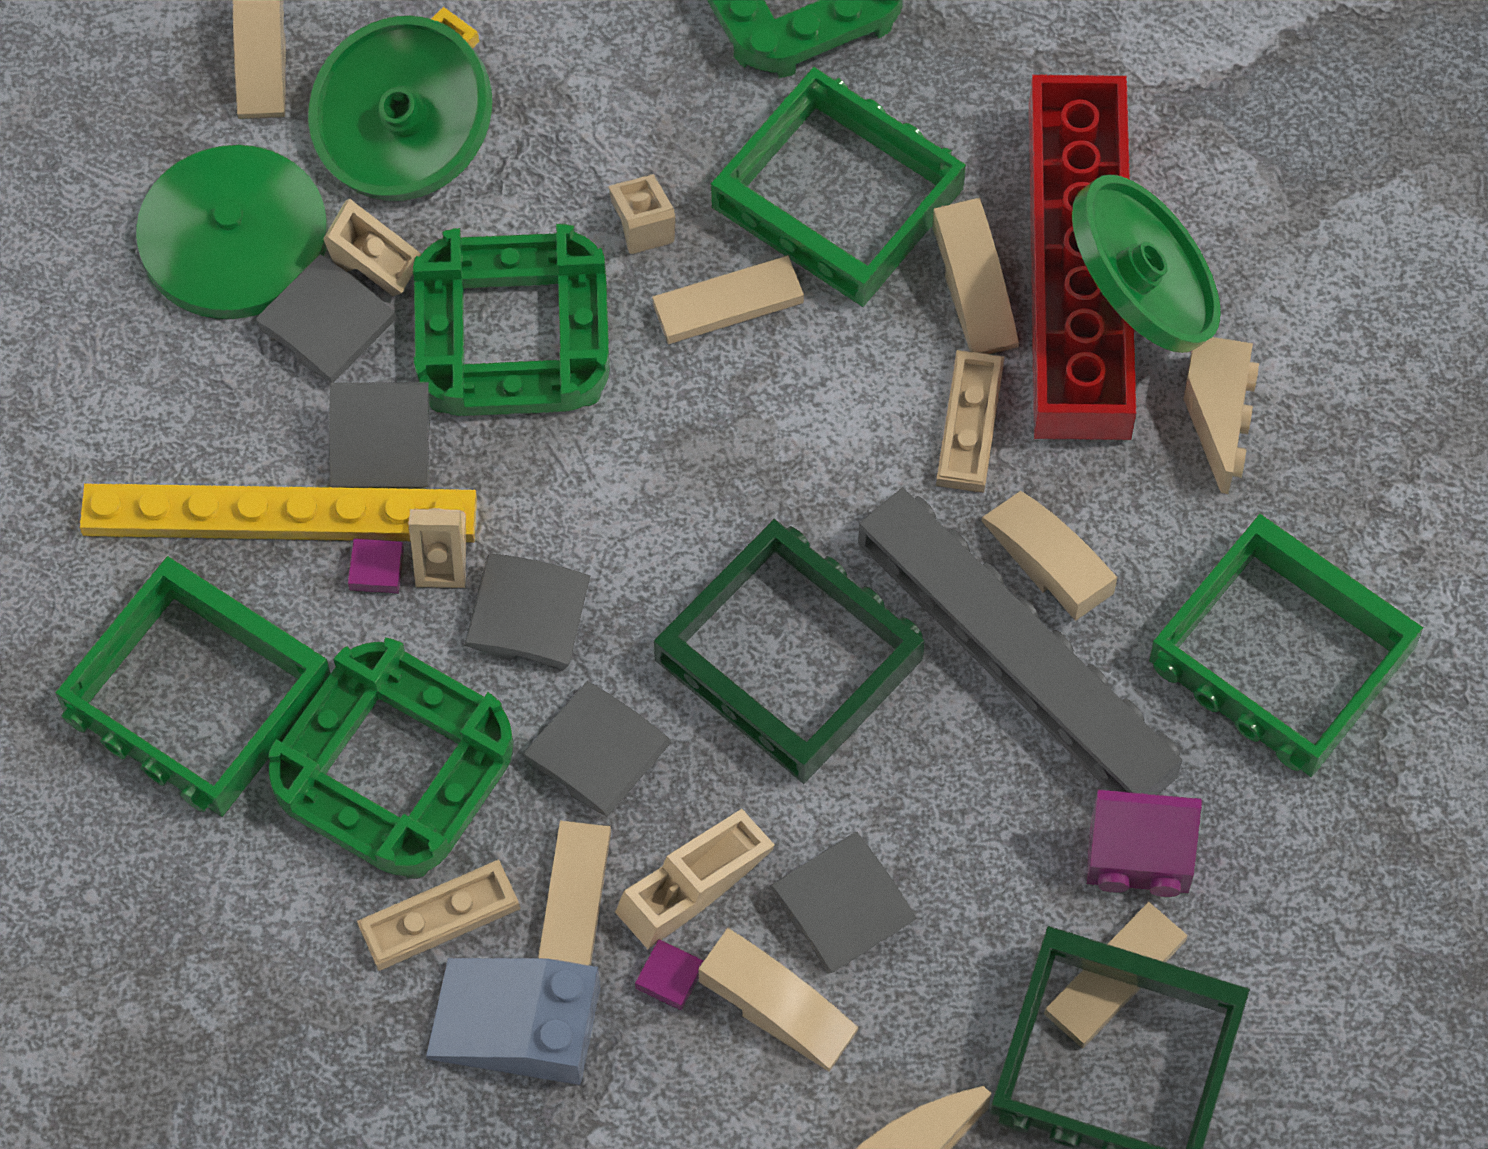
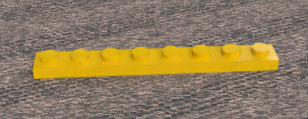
M84 483L80 530L83 536L348 541L368 539L411 542L409 532L410 509L440 508L465 512L466 542L475 543L477 495L476 490Z

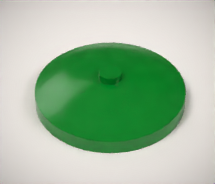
M407 15L384 18L372 22L349 35L332 51L324 62L315 79L309 101L308 121L311 139L320 160L338 180L355 192L383 201L416 199L433 193L449 184L474 159L483 144L490 125L492 89L488 73L481 58L469 43L452 28L441 22L420 16Z
M250 145L212 147L178 161L156 180L146 194L136 225L137 246L142 264L157 290L178 307L188 312L214 319H241L260 315L320 254L324 256L327 248L324 237L328 232L325 207L312 179L302 168L285 156L265 148Z
M1104 175L1083 188L1077 194L1073 203V230L1079 251L1088 271L1112 307L1139 334L1157 346L1172 352L1187 353L1211 339L1219 328L1221 316L1217 287L1202 252L1180 220L1150 191L1122 176Z

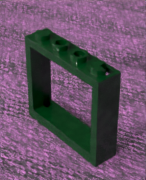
M773 519L653 642L655 661L800 782L805 784L923 660L925 639L922 638L923 635L920 629L911 620L905 617L899 619L887 610L883 600L875 591L866 586L861 589L851 581L839 562L829 556L823 558L810 548L809 541L799 530L792 526L786 528L776 519ZM775 552L895 649L807 742L686 643Z
M1047 925L991 1104V1114L1000 1116L998 1123L1004 1127L1027 1133L1030 1126L1050 1132L1049 1140L1074 1149H1079L1081 1142L1100 1149H1167L1012 1099L1054 962L1058 961L1225 1014L1185 1148L1203 1149L1250 988Z

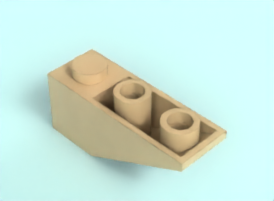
M1212 337L1191 351L1183 399L1220 492L1228 494L1232 477L1242 478L1246 449L1237 446L1239 433L1248 435L1253 406L1245 405L1244 399L1246 391H1255L1259 363L1250 362L1253 343Z

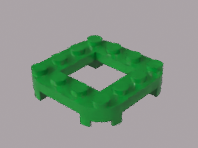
M707 0L733 45L736 61L744 69L749 65L762 71L778 72V78L795 75L796 64L873 31L878 39L884 37L892 31L893 23L900 15L904 0H818L783 16L774 18L764 0Z
M556 224V233L479 237H461L460 228H453L442 231L443 238L432 243L420 256L415 257L413 264L415 302L414 365L417 381L429 382V407L433 411L456 416L565 412L584 406H592L600 400L601 392L607 384L610 372L605 257L602 249L598 248L587 237L576 233L574 226ZM558 284L560 360L465 364L464 288Z
M385 637L384 642L365 643L352 649L346 646L334 657L335 668L284 740L281 742L276 739L270 749L268 756L270 760L269 779L273 793L280 807L290 817L384 872L418 879L426 875L429 870L439 865L448 856L507 770L513 755L514 744L511 725L501 702L491 693L487 692L485 696L480 695L405 652L403 643ZM378 699L458 744L410 815L407 816L403 813L401 818L326 775Z

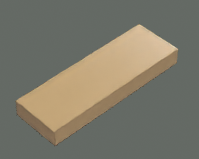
M784 256L653 296L652 299L668 344L802 304L804 303V294L789 256Z
M961 350L956 351L936 486L985 492L1004 356Z
M560 821L538 958L591 966L610 844L611 826Z
M498 859L360 919L357 923L378 971L518 911L520 910V904Z
M1148 902L1108 944L1166 962L1186 942L1188 935ZM1082 970L1047 1006L1044 1015L1083 1049L1141 988Z

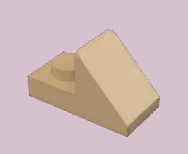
M654 174L608 186L611 202L622 221L627 249L630 254L674 242V208Z
M351 199L344 202L324 237L333 263L346 272L354 269L359 270L392 296L403 292L413 275L415 257L421 255L419 251Z
M440 508L410 509L409 532L416 587L465 588V512Z

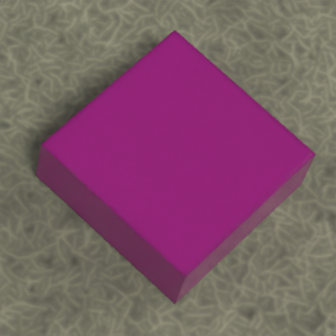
M353 539L348 577L349 591L399 594L404 554L403 542Z
M658 939L635 981V989L682 1011L699 979V967L704 960Z

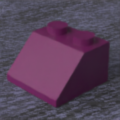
M1098 790L1090 824L1086 884L1098 885L1099 889L1112 893L1125 892L1129 888L1147 889L1151 894L1159 897H1175L1180 892L1189 893L1195 870L1202 799Z

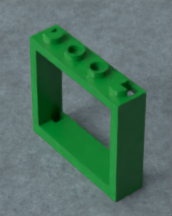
M813 67L712 181L711 208L784 256H789L790 260L861 307H864L932 227L934 208L950 205L964 189L966 164L952 156V150L945 147L940 148L924 138L923 134L915 126L909 123L902 124L888 115L876 101L869 98L864 99L848 89L847 85L840 78L834 80ZM816 108L936 185L868 266L747 187Z
M1259 514L1155 638L1149 662L1153 664L1155 671L1162 678L1171 683L1179 682L1193 692L1197 702L1211 712L1219 711L1235 722V727L1244 737L1254 742L1260 740L1274 750L1277 758L1286 767L1294 771L1302 770L1312 778L1414 651L1424 627L1272 521ZM1254 557L1389 651L1315 744L1179 648Z
M167 556L55 694L63 710L61 716L70 726L82 733L90 729L102 737L100 742L112 754L120 759H125L129 755L141 763L140 768L144 774L157 784L164 786L167 782H170L182 790V798L193 808L200 812H205L209 808L223 817L267 762L270 749L275 740L277 739L281 742L284 740L331 673L325 657ZM174 599L298 679L214 786L89 704Z

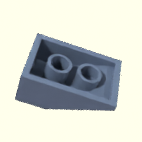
M448 958L426 1055L427 1059L581 1085L601 988L598 967L548 958Z

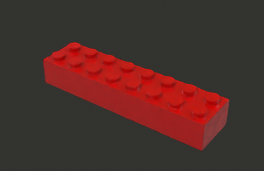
M1032 75L1029 96L1034 439L1132 440L1137 414L1134 328L1118 314L1096 285L1079 251L1072 223L1073 203L1077 194L1083 188L1104 175H1117L1130 179L1127 76Z

